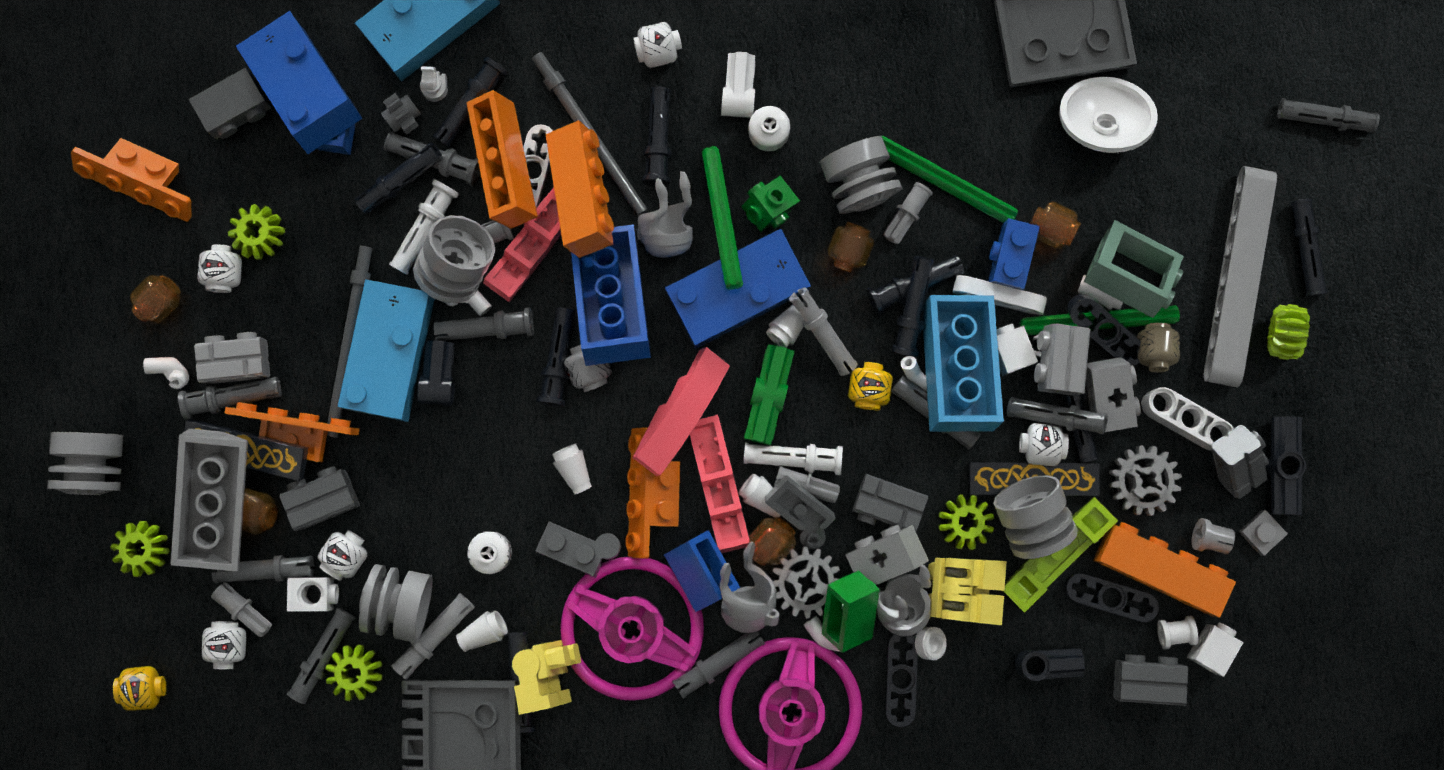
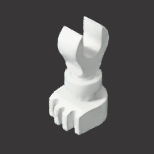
M421 66L422 79L420 88L426 99L433 102L442 100L448 91L446 74L440 75V72L436 71L435 67Z

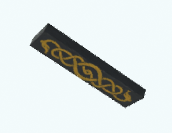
M194 419L186 420L184 432L188 429L220 431L248 440L246 468L297 481L304 479L309 447Z
M969 462V495H998L1003 489L1020 480L1034 476L1049 475L1056 477L1060 481L1065 496H1100L1099 463H1059L1057 466H1044L1029 463Z

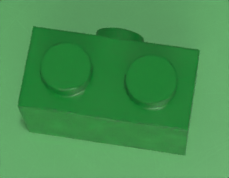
M859 570L828 584L821 634L841 653L873 637L880 589Z

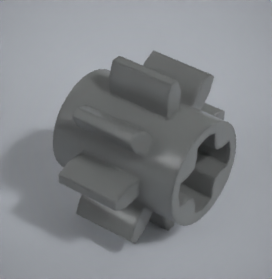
M396 93L383 101L387 109L381 112V114L395 133L402 128L408 134L419 126L415 118L421 115V113L408 95L399 99Z

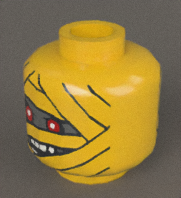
M864 362L863 368H857L851 373L848 397L855 402V407L879 411L881 406L887 405L890 401L893 378L890 373L883 371L882 364Z
M151 666L126 668L120 673L119 677L115 678L113 683L115 702L121 704L123 709L127 711L153 709L158 705L160 696H165L166 694L164 676L159 677L157 670Z

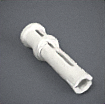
M435 179L432 182L433 188L425 202L420 203L418 206L420 214L406 235L392 262L389 263V265L407 275L421 247L424 245L431 225L439 218L445 217L444 213L452 199L457 198L459 193Z
M745 443L744 464L803 467L808 473H813L814 470L833 471L835 475H841L843 446H838L836 449L816 448L815 444H810V446L807 445L806 449Z

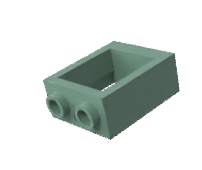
M1114 220L1099 243L1084 282L1154 318L1161 307L1164 309L1169 307L1175 296V292L1171 289L1177 285L1183 274V270L1179 268L1184 256ZM1116 251L1163 275L1159 288L1112 264Z

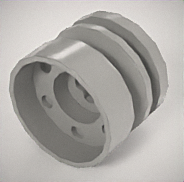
M882 136L870 137L849 144L830 153L820 161L828 183L843 181V185L832 193L834 199L846 198L837 204L840 214L873 208L884 203L888 198L903 189L899 180L888 181L897 174L894 168L879 169V166L890 158Z
M450 215L439 218L431 225L424 245L421 247L420 253L416 258L413 267L416 282L425 293L439 301L460 303L469 300L477 292L479 284L482 282L483 276L493 260L495 253L493 238L483 226L464 216Z
M50 432L49 454L64 457L65 462L62 465L48 467V472L64 473V480H48L47 489H56L66 494L101 495L111 491H120L121 482H105V475L121 474V469L106 466V459L122 456L123 435Z
M1043 475L1026 478L1006 487L995 497L993 504L1003 527H1006L1005 535L1016 557L1035 559L1048 556L1062 550L1077 537V526L1072 519L1071 511L1068 507H1065L1067 500L1060 481L1056 477Z
M375 564L370 571L360 598V632L371 633L375 626L376 635L382 636L391 622L393 623L394 639L418 642L430 605L432 575L408 571L403 583L399 584L398 568L391 567L386 576L385 565Z

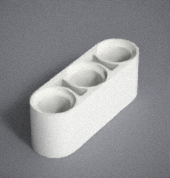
M1166 387L1147 392L1141 401L1142 409L1148 417L1207 450H1212V443H1214L1210 438V432L1213 427L1218 428L1222 436L1226 437L1228 432L1234 429L1229 422ZM1156 394L1161 395L1166 401L1165 409L1162 412L1158 411L1153 405V399ZM1185 410L1189 411L1194 417V423L1190 428L1186 427L1182 422L1181 417Z

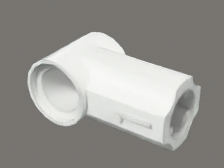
M747 52L728 53L726 87H723L721 116L751 118L753 115L755 55Z

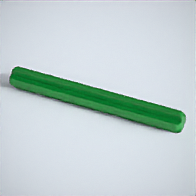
M882 136L890 156L888 160L1003 223L1008 218L1015 220L1018 214L1016 208Z
M716 146L704 148L702 156L723 277L728 290L739 289L743 286L722 163L719 149Z
M1176 305L1169 306L1167 309L1161 307L1154 318L1137 309L1108 311L1125 327L1146 326L1150 323L1173 324L1180 319L1179 308ZM1091 312L1082 313L1086 315L1091 320V322L1095 318V316L1092 315ZM1069 314L1027 317L1020 320V327H1025L1027 335H1039L1040 331H1043L1044 326L1050 324L1077 326ZM1107 322L1102 324L1098 330L1113 329L1115 326L1113 323Z

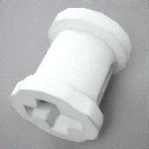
M1186 616L1182 621L1167 623L1165 620H1158V637L1163 649H1170V646L1175 644H1198L1197 626L1192 616Z

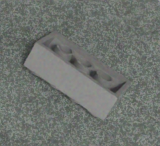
M188 429L179 435L171 565L226 571L239 570L248 440L225 432Z

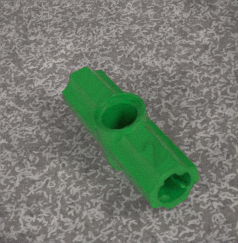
M768 344L762 362L760 377L756 379L750 403L752 409L744 439L771 446L778 415L782 413L788 390L786 383L794 355L793 350Z

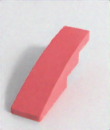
M554 187L536 208L538 217L524 223L523 229L504 250L503 257L484 278L483 284L508 302L511 301L561 236Z
M709 348L700 349L687 375L678 379L667 403L658 407L633 459L655 476H660L700 420L730 365Z
M715 415L700 419L690 433V438L717 546L721 553L745 548L750 540L719 417Z

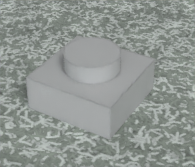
M1261 510L1238 531L1260 556H1265L1288 534L1266 510Z

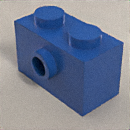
M1010 218L1002 224L998 242H993L989 255V260H993L988 282L1020 290L1025 289L1040 226Z
M709 530L664 554L695 612L722 599L719 588L721 580L720 570L726 561ZM731 572L728 587L734 592L740 586Z

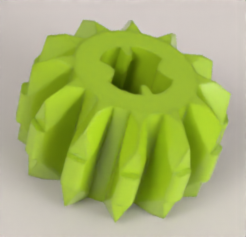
M256 204L251 205L250 213L243 208L239 209V214L242 218L240 220L236 218L230 219V223L237 227L228 231V236L235 238L232 247L236 250L242 249L241 255L246 258L253 254L255 259L262 260L264 251L268 255L273 256L275 253L271 246L273 244L277 246L283 245V242L276 238L277 235L285 233L283 227L277 226L281 221L280 216L277 214L272 215V210L267 206L260 211ZM255 227H259V228H260V229L258 230V232H259V234H260V236H259L258 238H255V237H254L255 232H254L253 229H254Z
M1288 304L1279 305L1274 309L1267 337V348L1271 356L1289 360L1298 359L1304 354L1310 327V316L1306 308Z
M958 495V507L953 502L947 501L945 505L951 513H939V517L947 519L948 524H941L938 528L940 531L948 529L951 531L944 538L946 542H951L957 537L955 548L962 549L965 540L970 550L975 549V538L980 543L985 544L987 539L981 532L992 533L994 530L993 527L985 525V521L994 519V515L982 514L988 507V504L982 502L975 507L977 497L974 495L970 496L967 505L964 496ZM969 514L971 516L969 520H973V526L966 527L964 531L961 529L963 524H959V518L966 517Z
M139 521L137 527L133 523H128L125 525L126 533L118 531L115 534L116 538L121 542L120 544H112L110 546L112 550H119V554L112 561L114 563L123 562L121 571L128 573L132 570L134 577H141L143 572L147 575H152L155 573V565L164 566L165 564L160 554H168L170 550L167 547H161V543L166 542L168 537L166 535L157 536L160 527L157 525L149 527L147 521ZM137 543L144 544L141 549H145L144 554H137V551L140 550L136 549Z
M350 645L344 646L343 655L338 652L332 654V659L337 665H326L327 671L334 672V676L327 678L326 682L327 684L337 682L338 685L333 691L335 695L340 694L345 689L344 697L347 701L352 700L354 693L359 700L365 699V690L370 693L377 690L372 681L382 680L383 676L380 673H374V669L381 667L382 662L371 663L370 660L375 655L373 650L368 651L363 656V645H357L354 652ZM352 667L359 668L361 674L356 677H349L348 670H351Z

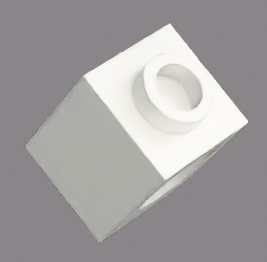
M1009 324L997 329L999 367L1002 376L1038 362L1024 326L1015 329L1013 324Z
M294 577L287 580V611L334 610V604L338 603L339 587L338 584H334V577ZM312 585L317 586L321 591V597L317 603H312L307 597V591Z
M1220 622L1217 626L1206 624L1198 637V644L1192 647L1187 658L1210 672L1224 677L1243 642L1235 638L1237 633L1235 630Z

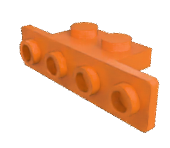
M122 138L119 139L104 159L77 147L71 151L73 170L81 177L95 180L106 185L112 191L121 192L135 198L141 204H148L162 210L170 217H177L186 222L192 217L191 199L167 188L179 172L178 163Z
M237 402L236 408L225 407L224 414L260 419V436L309 447L307 460L323 462L328 431L359 435V429L350 427L351 421L331 418L329 424L318 422L319 415L300 413L299 418L287 417L288 410L268 407L267 413L257 412V405Z
M633 428L628 442L631 459L627 475L630 495L626 509L627 516L629 517L626 548L628 556L648 559L650 526L678 527L680 462L671 461L660 476H655L633 459L648 428Z

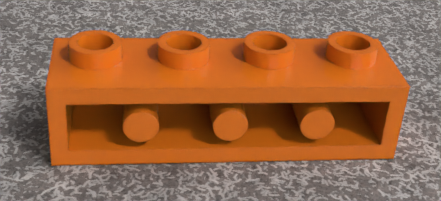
M494 90L466 102L489 218L510 229L537 218L538 215L514 102Z
M579 120L545 134L563 246L581 258L613 245L611 231L614 230V224L607 209L609 195L602 180L604 167L598 157L597 148L600 146L597 134L594 130H589Z
M1123 522L1119 526L1114 525L1105 533L1093 561L1209 616L1221 617L1236 581L1227 578L1228 571L1212 564L1206 568L1197 563L1198 557L1180 550L1179 554H1176L1167 549L1169 544L1153 536H1150L1149 540L1137 535L1139 532L1137 528Z

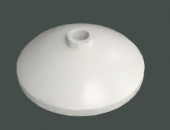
M1094 77L1074 84L1064 94L1059 110L1063 128L1075 141L1090 149L1107 153L1125 152L1143 145L1154 133L1158 117L1156 106L1145 91L1133 83L1113 77Z

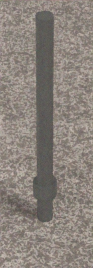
M543 52L534 55L532 60L545 78L543 80L550 93H555L573 122L579 120L589 130H594L565 87L566 81L560 72L553 69ZM598 136L600 146L597 148L598 157L638 217L648 209Z
M359 247L356 268L351 272L350 284L353 285L327 421L329 424L331 418H342L343 409L337 406L365 279L370 280L371 274L368 273L372 254L371 247ZM328 431L327 436L338 438L339 433Z

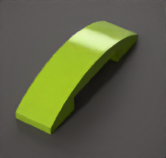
M1095 497L1073 515L1072 519L1077 526L1078 532L1077 537L1071 544L1051 555L1027 559L1005 583L1004 592L1024 613L1048 590L1047 587L1092 543L1095 544L1118 522Z

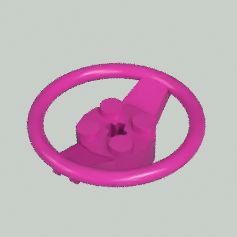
M631 556L603 562L597 577L585 574L574 586L566 600L561 618V640L563 646L576 644L574 620L575 614H577L599 632V640L604 651L615 660L632 663L641 662L647 658L675 668L669 675L653 684L642 687H623L611 684L598 677L587 667L582 658L581 663L571 665L575 673L588 686L601 694L615 699L632 701L653 698L672 689L675 686L672 681L690 671L698 658L704 636L702 610L695 612L673 570L664 563L650 558L641 559L632 558ZM621 570H644L661 576L676 588L686 603L691 622L689 644L664 626V618L658 608L647 599L637 596H624L615 600L589 590V588L601 578ZM631 620H634L638 623L637 629L641 631L640 635L637 637L633 634L632 638H627L625 636L626 629L622 626L624 622L630 624Z
M784 637L766 641L765 645L760 646L734 664L722 686L719 700V719L722 733L729 748L737 759L750 770H832L846 757L856 741L862 720V700L854 675L836 653L818 645L812 640ZM788 650L779 680L769 685L763 692L759 702V720L764 731L768 734L766 764L753 756L740 741L733 724L732 701L739 680L752 664L771 653ZM815 656H817L835 670L844 684L849 701L848 724L840 743L827 757L811 766L794 769L804 743L810 741L820 732L825 720L824 703L819 692L814 688ZM790 703L797 704L796 709H801L800 715H794L793 720H787V715L782 713L783 708L789 707Z

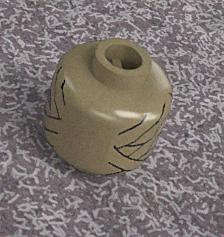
M1150 323L1145 326L1144 330L1138 333L1137 338L1141 341L1137 357L1142 365L1149 367V371L1166 372L1169 370V366L1179 361L1180 336L1176 330L1171 328L1170 324Z

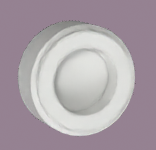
M924 627L917 633L915 638L917 654L926 660L941 658L946 650V637L943 631L937 627Z

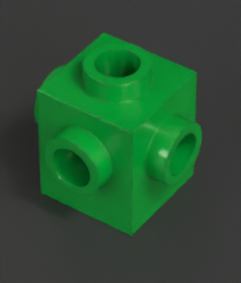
M779 176L767 185L760 182L747 192L749 199L742 205V208L750 222L755 224L759 231L762 232L771 225L776 229L790 218L788 213L800 200L784 179Z

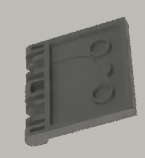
M993 0L1010 88L1132 68L1137 64L1125 0Z
M402 680V694H423V698L402 700V707L423 708V719L407 718L402 721V728L423 729V734L402 735V759L423 760V764L403 765L402 770H521L520 715L514 686L520 685L519 680Z

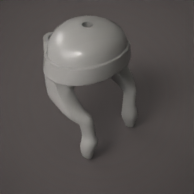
M682 171L680 172V189L684 202L668 206L667 189L661 179L657 178L655 188L659 198L660 209L641 214L638 217V229H636L638 240H641L646 251L654 257L666 258L680 255L686 252L692 244V227L685 225L683 222V217L692 204L691 185L687 174Z
M749 542L744 550L743 557L744 568L752 576L755 586H745L732 592L728 587L731 574L730 564L724 563L720 570L721 580L719 588L723 598L721 615L728 626L743 633L757 632L766 625L776 626L779 620V612L775 610L776 588L774 583L762 569L752 564L755 551V543Z
M922 564L920 566L919 575L902 574L889 580L885 588L878 587L880 592L876 613L882 625L893 634L912 636L919 633L930 619L931 600L927 591L923 588H930L931 581L930 572L925 565Z

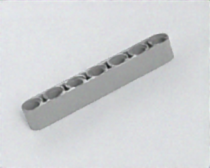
M1243 166L1237 178L1204 368V381L1238 388L1244 376L1277 183V173L1273 171Z

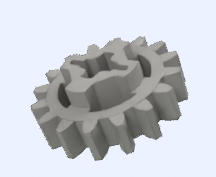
M1143 445L1136 446V454L1130 449L1125 450V460L1122 458L1114 460L1116 465L1119 466L1118 470L1109 471L1110 475L1116 477V481L1108 485L1118 490L1113 499L1124 500L1121 507L1123 510L1133 506L1134 515H1140L1143 508L1147 516L1154 515V507L1159 512L1166 511L1164 502L1175 503L1176 500L1171 493L1181 491V487L1175 485L1174 480L1181 478L1182 475L1178 473L1173 474L1172 471L1177 466V462L1168 463L1166 461L1169 455L1168 452L1156 455V446L1149 447L1147 453ZM1139 459L1151 460L1144 468L1133 463ZM1162 471L1165 476V485L1162 483ZM1148 474L1147 482L1150 483V486L1142 487L1143 480L1140 478V475ZM1125 476L1128 478V490L1125 486ZM1145 494H1150L1152 497L1155 496L1157 498L1148 503L1139 501Z
M803 547L802 555H798L792 549L790 550V560L783 557L779 559L784 565L782 569L773 568V572L779 575L778 580L773 581L774 586L779 587V591L776 592V599L783 597L784 601L781 608L784 610L791 605L793 607V616H797L800 610H804L805 618H810L811 610H815L819 616L823 615L821 606L826 602L828 584L839 580L834 578L833 575L840 570L839 567L834 566L830 568L828 564L832 557L828 555L822 560L820 558V549H816L813 555H809L807 547ZM808 560L804 569L797 572L789 570L793 564ZM819 565L827 574L828 584L820 581L817 574ZM812 567L810 574L811 580L815 582L813 588L808 587L803 592L802 597H800L802 585L798 583V578L805 577ZM784 580L792 583L796 591L793 600L785 590ZM819 593L824 595L815 603L805 604L807 598L813 594Z

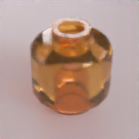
M1052 201L1047 204L1045 209L1038 207L1030 224L1040 226L1037 236L1038 241L1055 249H1061L1065 244L1070 246L1081 223L1077 221V212Z
M846 222L845 226H838L827 249L828 255L835 260L834 266L848 272H852L853 267L862 268L866 266L874 246V239L869 236L871 231L850 222Z
M150 275L131 292L132 311L142 321L146 322L149 320L160 323L179 306L180 289L173 280L165 275Z
M246 488L244 490L242 531L254 535L262 534L267 529L273 527L278 515L277 506L270 495Z
M781 517L763 519L749 535V542L755 543L753 559L761 565L766 563L774 566L781 564V561L796 546V539L794 537L796 532L794 528Z

